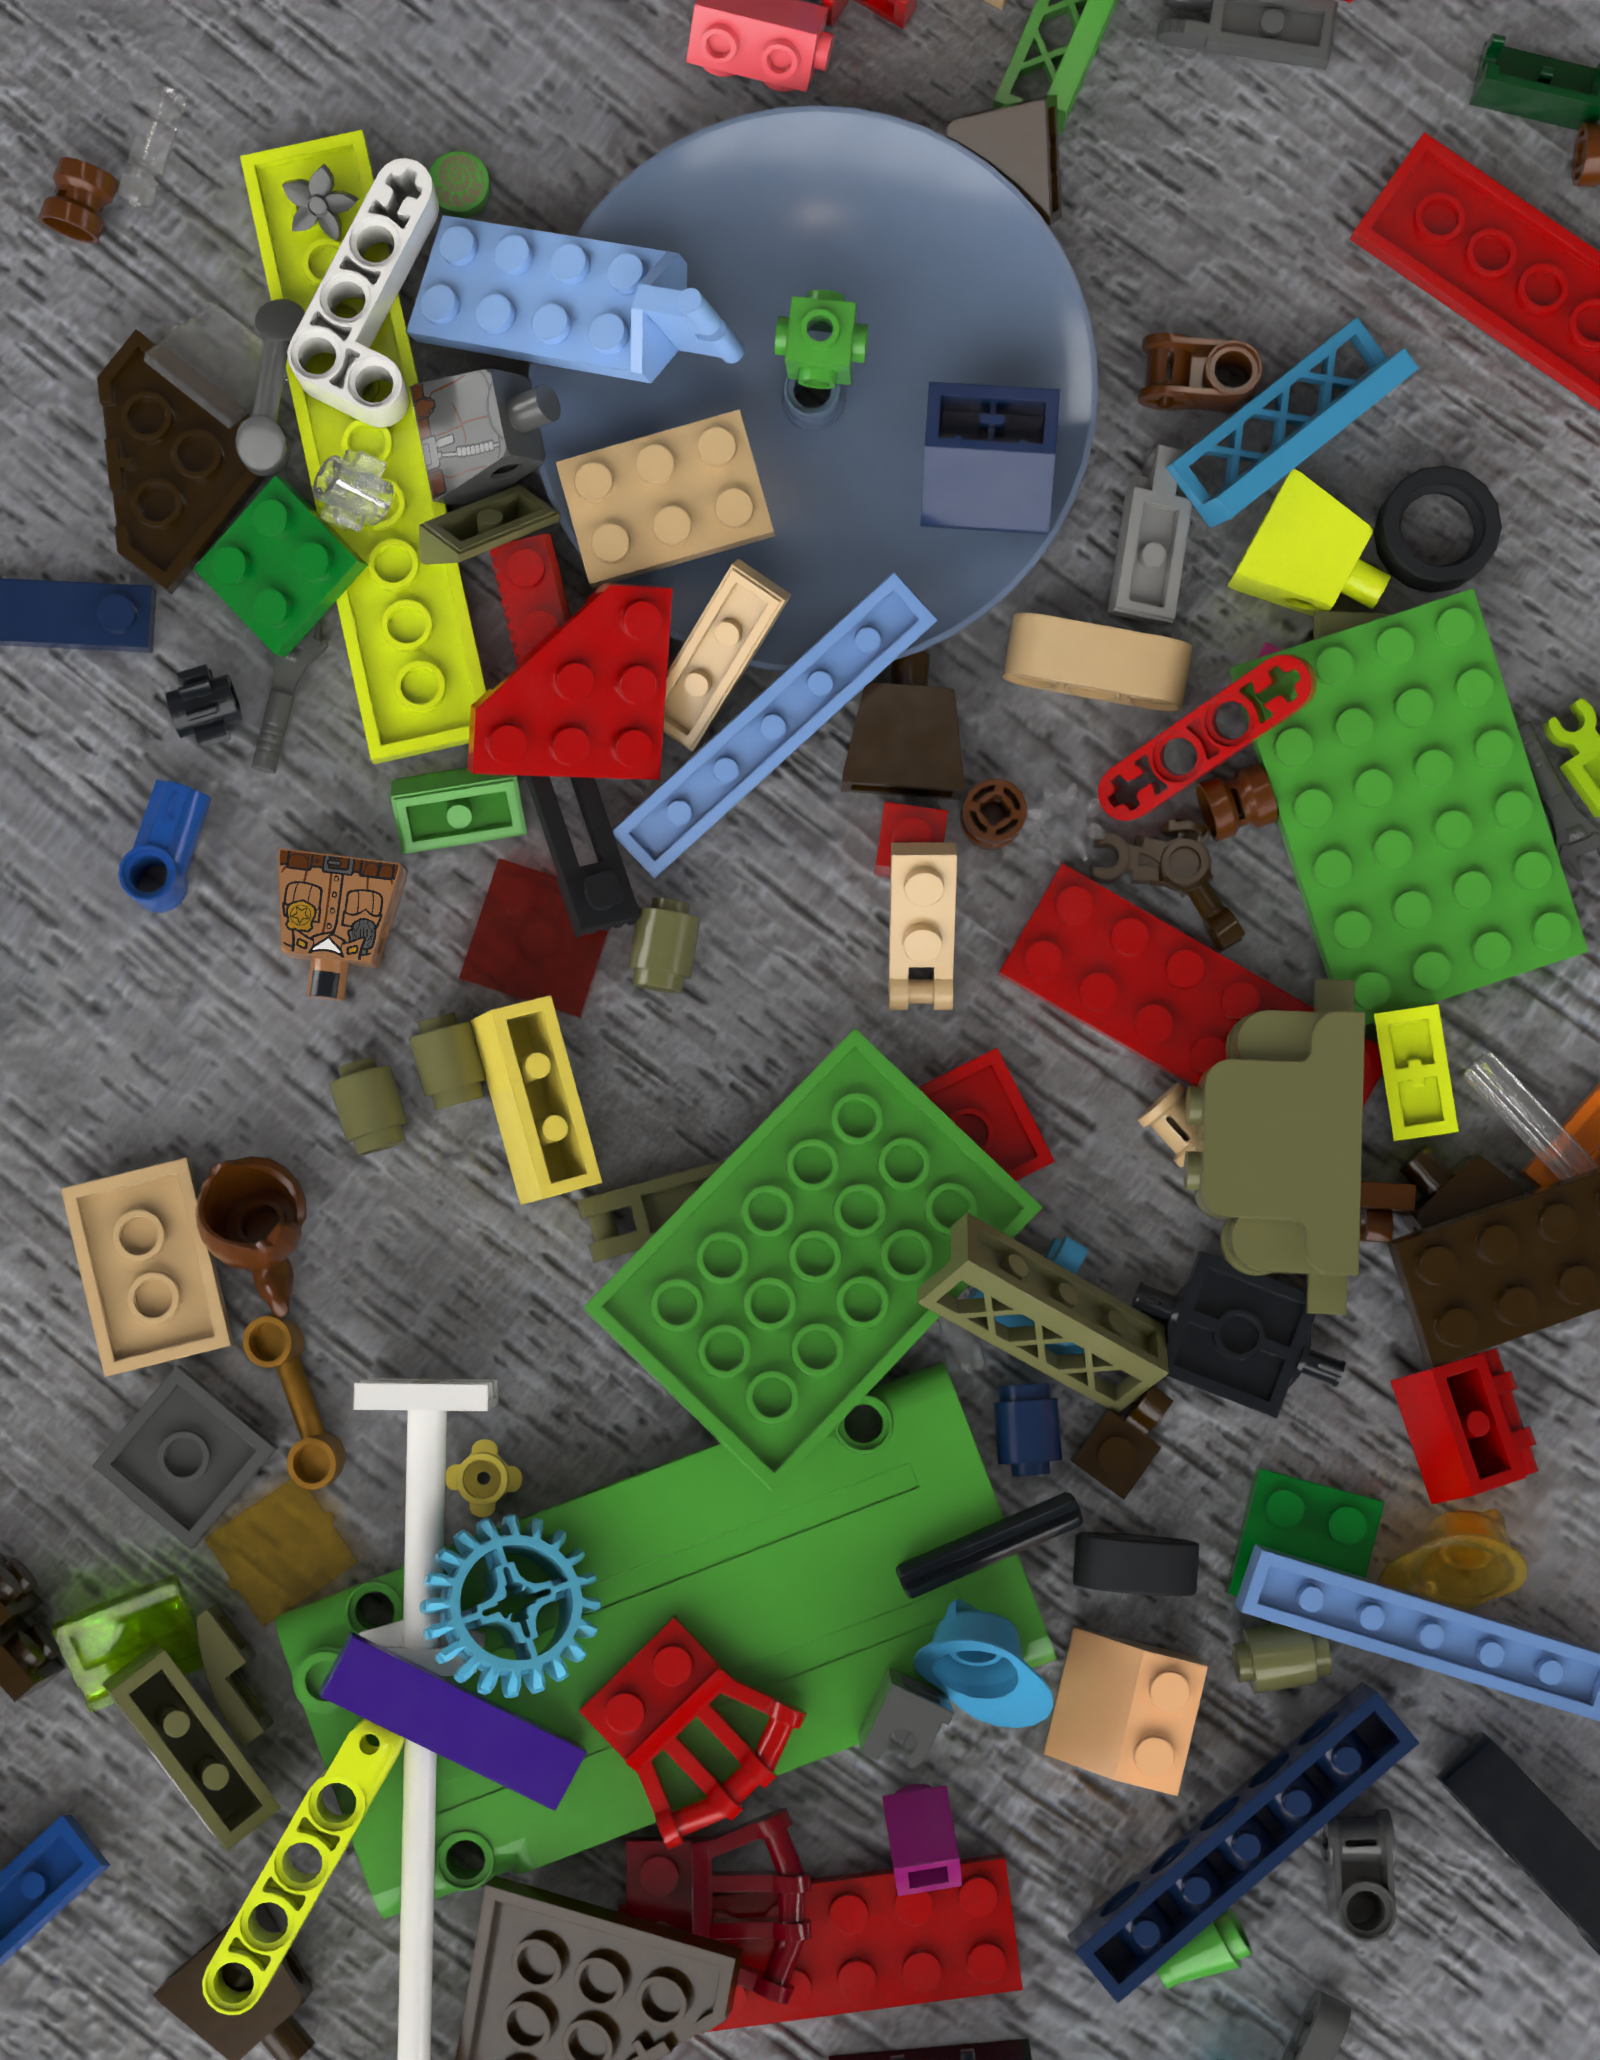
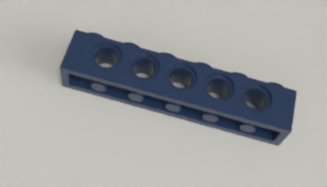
M1363 1682L1359 1683L1067 1936L1074 1952L1118 2004L1416 1747L1419 1741L1377 1691Z

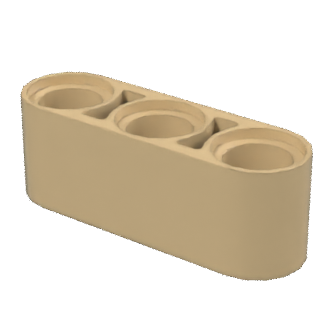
M1016 613L1012 619L1002 677L1008 682L1025 687L1150 710L1174 712L1180 711L1183 708L1193 646L1182 640L1045 614Z

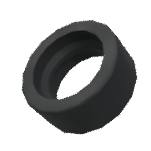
M1445 465L1419 469L1399 482L1378 511L1374 528L1377 555L1388 573L1408 588L1428 593L1454 590L1474 578L1497 550L1502 529L1498 503L1486 484L1468 471ZM1440 494L1451 497L1465 508L1472 519L1474 535L1471 547L1462 558L1452 564L1435 566L1424 563L1410 553L1402 540L1400 526L1403 513L1413 501L1423 495Z
M1079 1532L1075 1537L1073 1584L1081 1588L1116 1593L1177 1597L1193 1596L1197 1592L1199 1543L1191 1540L1151 1535Z

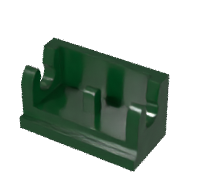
M1492 33L1488 42H1485L1469 105L1579 131L1582 123L1596 124L1600 119V63L1596 68L1505 47L1506 36Z

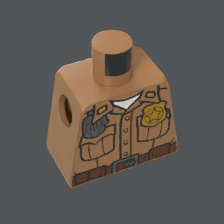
M279 848L278 877L282 953L290 958L311 961L306 991L307 997L344 1001L349 966L378 969L407 881L408 871L401 863Z

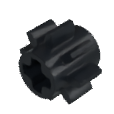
M206 664L177 672L181 687L166 692V700L179 737L183 738L195 734L196 741L201 743L202 748L231 740L227 725L240 721L243 717L230 676L226 674L214 678L211 669L208 670Z

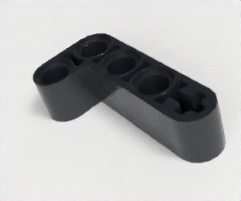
M1481 1732L1435 1776L1436 1779L1577 1927L1579 1934L1600 1955V1851L1506 1753L1484 1732Z

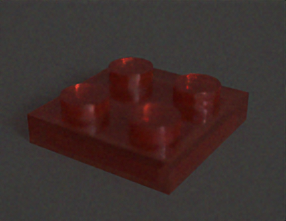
M499 858L459 979L523 1001L551 995L555 1011L582 1019L611 928L603 932L597 930L595 934L591 935L585 933L582 937L575 938L556 881L557 877Z

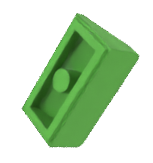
M467 768L398 778L391 782L390 797L402 854L527 835L519 775L472 774Z

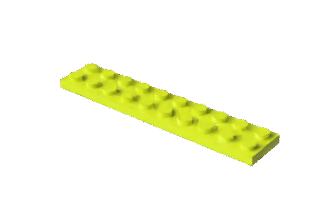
M363 130L240 156L271 301L276 299L292 300L299 304L305 312L310 305L375 180ZM325 163L334 176L335 185L332 191H346L359 198L348 211L337 213L342 224L341 238L338 242L325 234L318 221L306 231H292L293 218L299 207L292 203L285 194L282 187L285 181L293 179L310 181L311 176ZM385 242L375 243L367 249L364 259L370 262H382L391 255L389 244ZM398 293L370 349L386 356L396 364L408 389L410 403L407 413L396 424L383 428L370 426L311 397L302 389L288 363V355L286 361L288 381L316 510L368 564L336 602L369 754L373 764L469 744L471 705L487 691L459 563L426 565L419 560V525L448 513L446 504L433 502L410 391V386L419 383L409 334L406 332L407 324L400 293ZM356 297L347 298L336 307L335 315L341 318H352L361 312L365 301ZM327 352L318 353L308 361L306 371L315 375L323 374L334 365L336 356ZM384 380L374 381L364 389L362 399L372 403L381 402L390 395L393 384Z

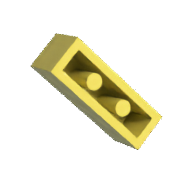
M551 995L493 1009L470 1020L520 1205L602 1183Z

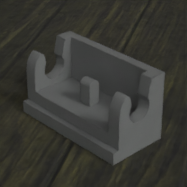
M888 1667L858 1731L860 1753L878 1761L890 1746V1737L894 1732L898 1740H903V1748L905 1750L914 1747L909 1752L907 1765L909 1768L917 1767L927 1757L941 1724L949 1725L954 1715L949 1697L926 1684Z

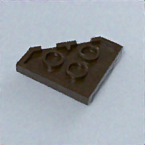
M135 329L97 377L99 401L103 407L106 433L104 444L109 486L113 493L116 526L114 527L117 552L122 558L172 595L266 476H259L250 472L236 451L235 438L237 430L243 421L251 416Z

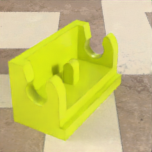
M1439 1004L1374 1014L1394 1141L1459 1133Z

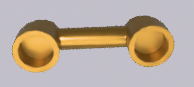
M275 1315L258 1317L244 1331L243 1348L249 1360L257 1366L276 1368L301 1440L294 1444L289 1451L287 1457L288 1473L291 1479L304 1489L316 1490L328 1486L338 1478L343 1470L345 1449L342 1441L336 1435L326 1432L299 1357L304 1350L305 1344L302 1330L294 1321L287 1317L278 1318Z

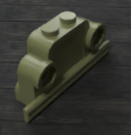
M1315 979L1314 1012L1265 1010L1249 1014L1240 1019L1232 1027L1226 1040L1227 1059L1218 1062L1206 1070L1201 1076L1198 1086H1188L1186 1094V1124L1196 1125V1151H1186L1184 1189L1194 1190L1196 1203L1203 1213L1212 1218L1227 1219L1221 1230L1220 1245L1225 1259L1234 1269L1251 1276H1261L1270 1273L1307 1274L1306 1314L1346 1315L1347 1276L1359 1275L1365 1012H1354L1355 980Z

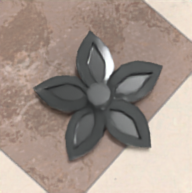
M325 163L311 176L310 181L293 179L285 181L282 187L288 199L299 207L293 218L292 231H306L318 221L325 234L338 242L341 238L342 224L337 213L348 211L359 198L346 191H332L335 185L334 176Z

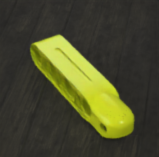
M364 1718L349 1732L329 1769L325 1770L310 1787L206 1968L202 1980L203 1994L207 2003L217 2012L226 2015L242 2014L251 2009L264 1993L398 1758L404 1744V1737ZM367 1735H375L379 1740V1745H372L368 1741ZM331 1783L347 1785L356 1797L355 1810L347 1815H338L331 1812L323 1801L325 1786ZM303 1842L313 1845L318 1849L322 1857L321 1870L309 1874L298 1871L290 1860L289 1851L291 1846ZM267 1902L279 1905L287 1915V1929L275 1933L263 1929L256 1919L257 1906ZM233 1962L245 1965L253 1976V1988L244 1992H238L229 1988L222 1977L223 1965Z

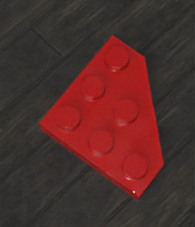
M603 583L585 600L587 603L560 628L556 627L519 661L520 665L493 690H487L471 705L467 770L472 774L660 780L673 588L657 585Z

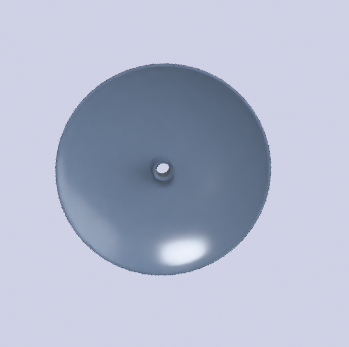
M809 105L780 107L744 114L707 126L682 138L642 163L609 192L587 217L575 235L576 237L679 253L687 263V288L697 289L744 345L743 357L738 362L732 364L724 362L719 357L678 351L652 383L533 362L529 363L528 380L531 383V387L533 388L540 384L548 385L555 392L560 403L561 413L559 419L540 427L546 456L543 464L538 469L553 509L560 513V523L563 530L580 556V549L556 466L557 461L740 409L775 537L613 582L673 588L670 637L682 643L686 642L731 564L740 559L792 594L749 664V667L784 672L890 573L895 571L938 620L895 659L898 660L919 653L954 636L988 613L1010 594L1033 569L1058 534L1080 488L1088 465L1096 427L1099 385L1097 351L1090 315L1078 279L1067 256L1042 216L1010 181L988 162L959 143L925 126L889 114L853 107ZM831 290L844 294L846 296L845 301L856 302L858 323L869 324L865 364L854 363L852 385L836 384L835 388L828 389L830 397L825 404L817 408H807L796 400L798 392L804 386L798 384V380L788 379L785 356L775 355L778 316H790L792 296L807 298L808 291ZM808 331L809 336L816 341L826 340L832 334L831 332ZM929 382L1060 389L1049 535L920 526Z

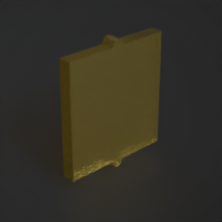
M292 1479L204 1539L230 1577L227 1581V1586L231 1590L238 1589L262 1627L274 1621L277 1615L287 1612L359 1562L334 1526L335 1514L331 1511L325 1512L312 1491L298 1486Z

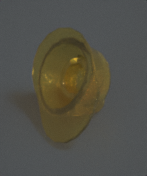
M1489 1509L1482 1512L1454 1510L1436 1516L1425 1529L1420 1545L1400 1555L1386 1565L1378 1578V1582L1471 1610L1494 1598L1505 1596L1518 1590L1527 1579L1528 1564L1522 1554L1510 1545V1538L1505 1527V1519L1498 1509Z

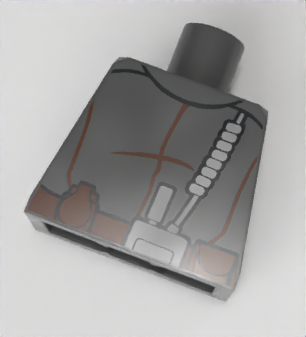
M482 369L410 386L433 502L464 507L502 492L540 467L546 456L540 427L557 421L561 413L560 403L555 392L546 384H540L532 388L526 376L497 369Z

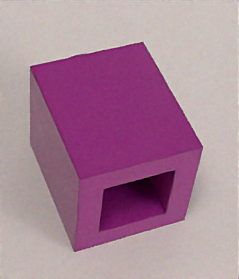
M911 1784L900 1788L895 1794L883 1795L882 1801L897 1895L904 1896L962 1886L960 1858L947 1785L931 1787L927 1784Z

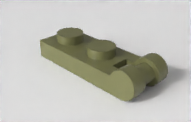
M726 1160L578 1200L577 1204L581 1219L588 1218L594 1239L593 1243L588 1244L593 1263L638 1251ZM631 1207L637 1231L619 1235L613 1211Z

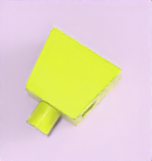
M1293 469L1282 483L1227 586L1235 591L1314 617V612L1330 611L1340 593L1373 609L1383 594L1391 576L1359 559L1373 533L1371 526L1303 473Z

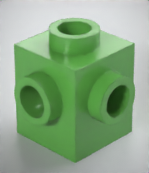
M811 290L807 292V298L791 297L790 316H778L775 334V355L785 356L788 379L798 380V384L816 389H832L836 387V384L852 385L854 363L865 364L869 324L858 323L856 302L845 301L846 296L844 294L831 290ZM808 331L831 332L832 334L826 340L816 341L809 336Z

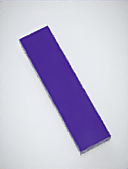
M350 1632L319 1689L321 1698L556 1811L587 1753L583 1745L353 1632Z

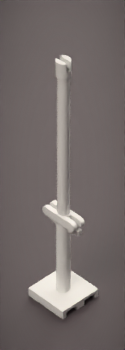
M368 1378V1380L354 1383L353 1410H407L403 1620L361 1631L359 1635L441 1676H454L455 1670L462 1663L458 1655L443 1664H439L435 1659V1655L439 1650L449 1646L445 1636L442 1635L434 1640H426L423 1634L424 1629L435 1623H440L439 1614L427 1615L420 1612V1603L429 1598H440L441 1593L431 1590L423 1584L425 1575L430 1572L444 1574V1569L438 1565L435 1555L444 1548L447 1411H489L498 1405V1379ZM478 1630L468 1631L480 1647H486L485 1632ZM406 1738L404 1740L397 2060H431L437 1754Z

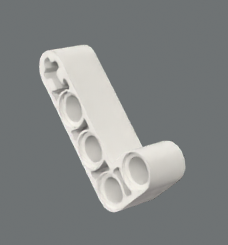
M408 158L395 159L387 163L378 173L296 329L287 351L288 363L302 389L307 394L367 425L378 428L390 427L399 422L407 413L410 401L408 389L396 364L386 356L370 349L430 234L439 213L438 197L429 172L418 161ZM413 190L418 191V199L409 197ZM398 195L406 197L400 208L396 199ZM398 219L400 220L402 228H400L397 224ZM385 242L394 246L392 254L382 262H370L364 259L367 249L375 243ZM356 297L365 301L361 312L352 318H341L335 315L336 307L347 298ZM327 352L336 356L335 363L329 371L316 375L306 371L307 363L314 355ZM384 380L393 384L392 392L381 402L372 403L362 399L364 389L374 381Z

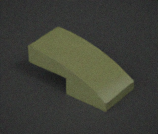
M218 1603L196 1617L199 1648L207 1680L217 1705L228 1726L242 1747H244L269 1728L274 1721L236 1671L257 1654Z

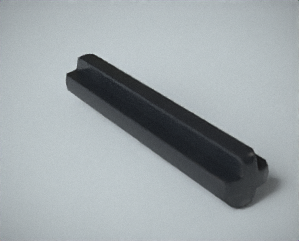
M1064 1492L900 1563L896 1568V1573L905 1594L909 1598H916L1075 1529L1083 1523V1516L1075 1497L1071 1493Z

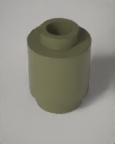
M652 898L651 908H638L641 916L635 922L628 969L634 971L632 986L665 993H682L684 979H691L700 926V918L689 914V903L667 898Z
M455 1012L418 1022L421 1034L410 1037L409 1042L424 1096L431 1095L435 1110L485 1097L481 1081L486 1080L471 1022L458 1024Z
M369 1057L338 1067L340 1078L330 1082L329 1086L346 1142H353L357 1156L371 1154L406 1142L403 1127L408 1125V1121L391 1066L377 1067L375 1057Z
M1274 1623L1243 1628L1241 1633L1242 1642L1232 1644V1657L1239 1683L1249 1681L1254 1694L1313 1685L1317 1683L1318 1677L1331 1675L1332 1673L1328 1638L1282 1624Z

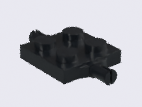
M1198 1251L1188 1281L1176 1296L1145 1285L1143 1282H1140L1135 1293L1158 1301L1159 1304L1157 1305L1139 1297H1134L1131 1306L1166 1320L1165 1334L1169 1374L1166 1376L1273 1418H1278L1288 1388L1301 1373L1329 1383L1333 1387H1337L1342 1376L1319 1368L1318 1365L1320 1364L1338 1372H1344L1345 1361H1340L1310 1349L1311 1327L1316 1314H1306L1307 1292L1265 1275L1251 1276L1243 1274L1234 1269L1226 1260L1203 1251Z

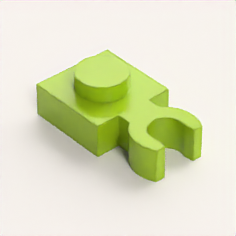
M1580 698L1569 706L1572 714L1578 720L1576 732L1565 730L1555 716L1542 726L1544 734L1552 744L1561 748H1568L1573 755V758L1559 768L1593 816L1597 818L1600 816V735L1595 729L1597 718L1593 707L1586 700Z

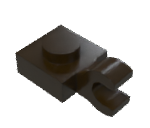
M1152 1386L1136 1399L1123 1419L1107 1408L1070 1459L1071 1462L1124 1500L1161 1449L1157 1443L1147 1437V1434L1161 1420L1173 1403V1400L1155 1386Z

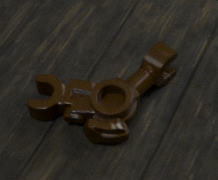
M1172 819L1160 827V832L1165 836H1177V838L1163 841L1158 840L1156 837L1135 835L1134 845L1127 844L1120 836L1114 833L1103 832L1094 835L1093 847L1111 849L1115 852L1118 861L1111 868H1093L1092 880L1098 883L1109 884L1117 881L1124 874L1131 875V884L1167 887L1175 892H1179L1182 898L1188 895L1202 917L1204 927L1210 939L1220 953L1242 941L1241 937L1245 936L1244 930L1229 908L1223 905L1210 884L1214 877L1211 873L1212 859L1208 849L1203 845L1210 837L1211 829L1192 820Z

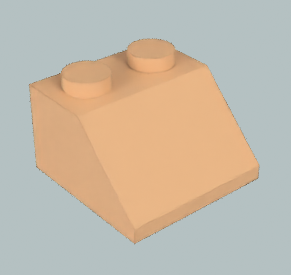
M1073 1626L1043 1754L1115 1781L1178 1796L1208 1666L1195 1656Z

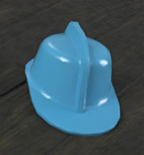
M962 1599L954 1600L949 1604L945 1618L940 1621L934 1631L932 1642L919 1649L914 1657L916 1672L941 1690L959 1708L977 1720L994 1726L1009 1728L1034 1726L1048 1718L1054 1707L1051 1688L1024 1661L1019 1632L1016 1626L1008 1618L996 1613L980 1611Z

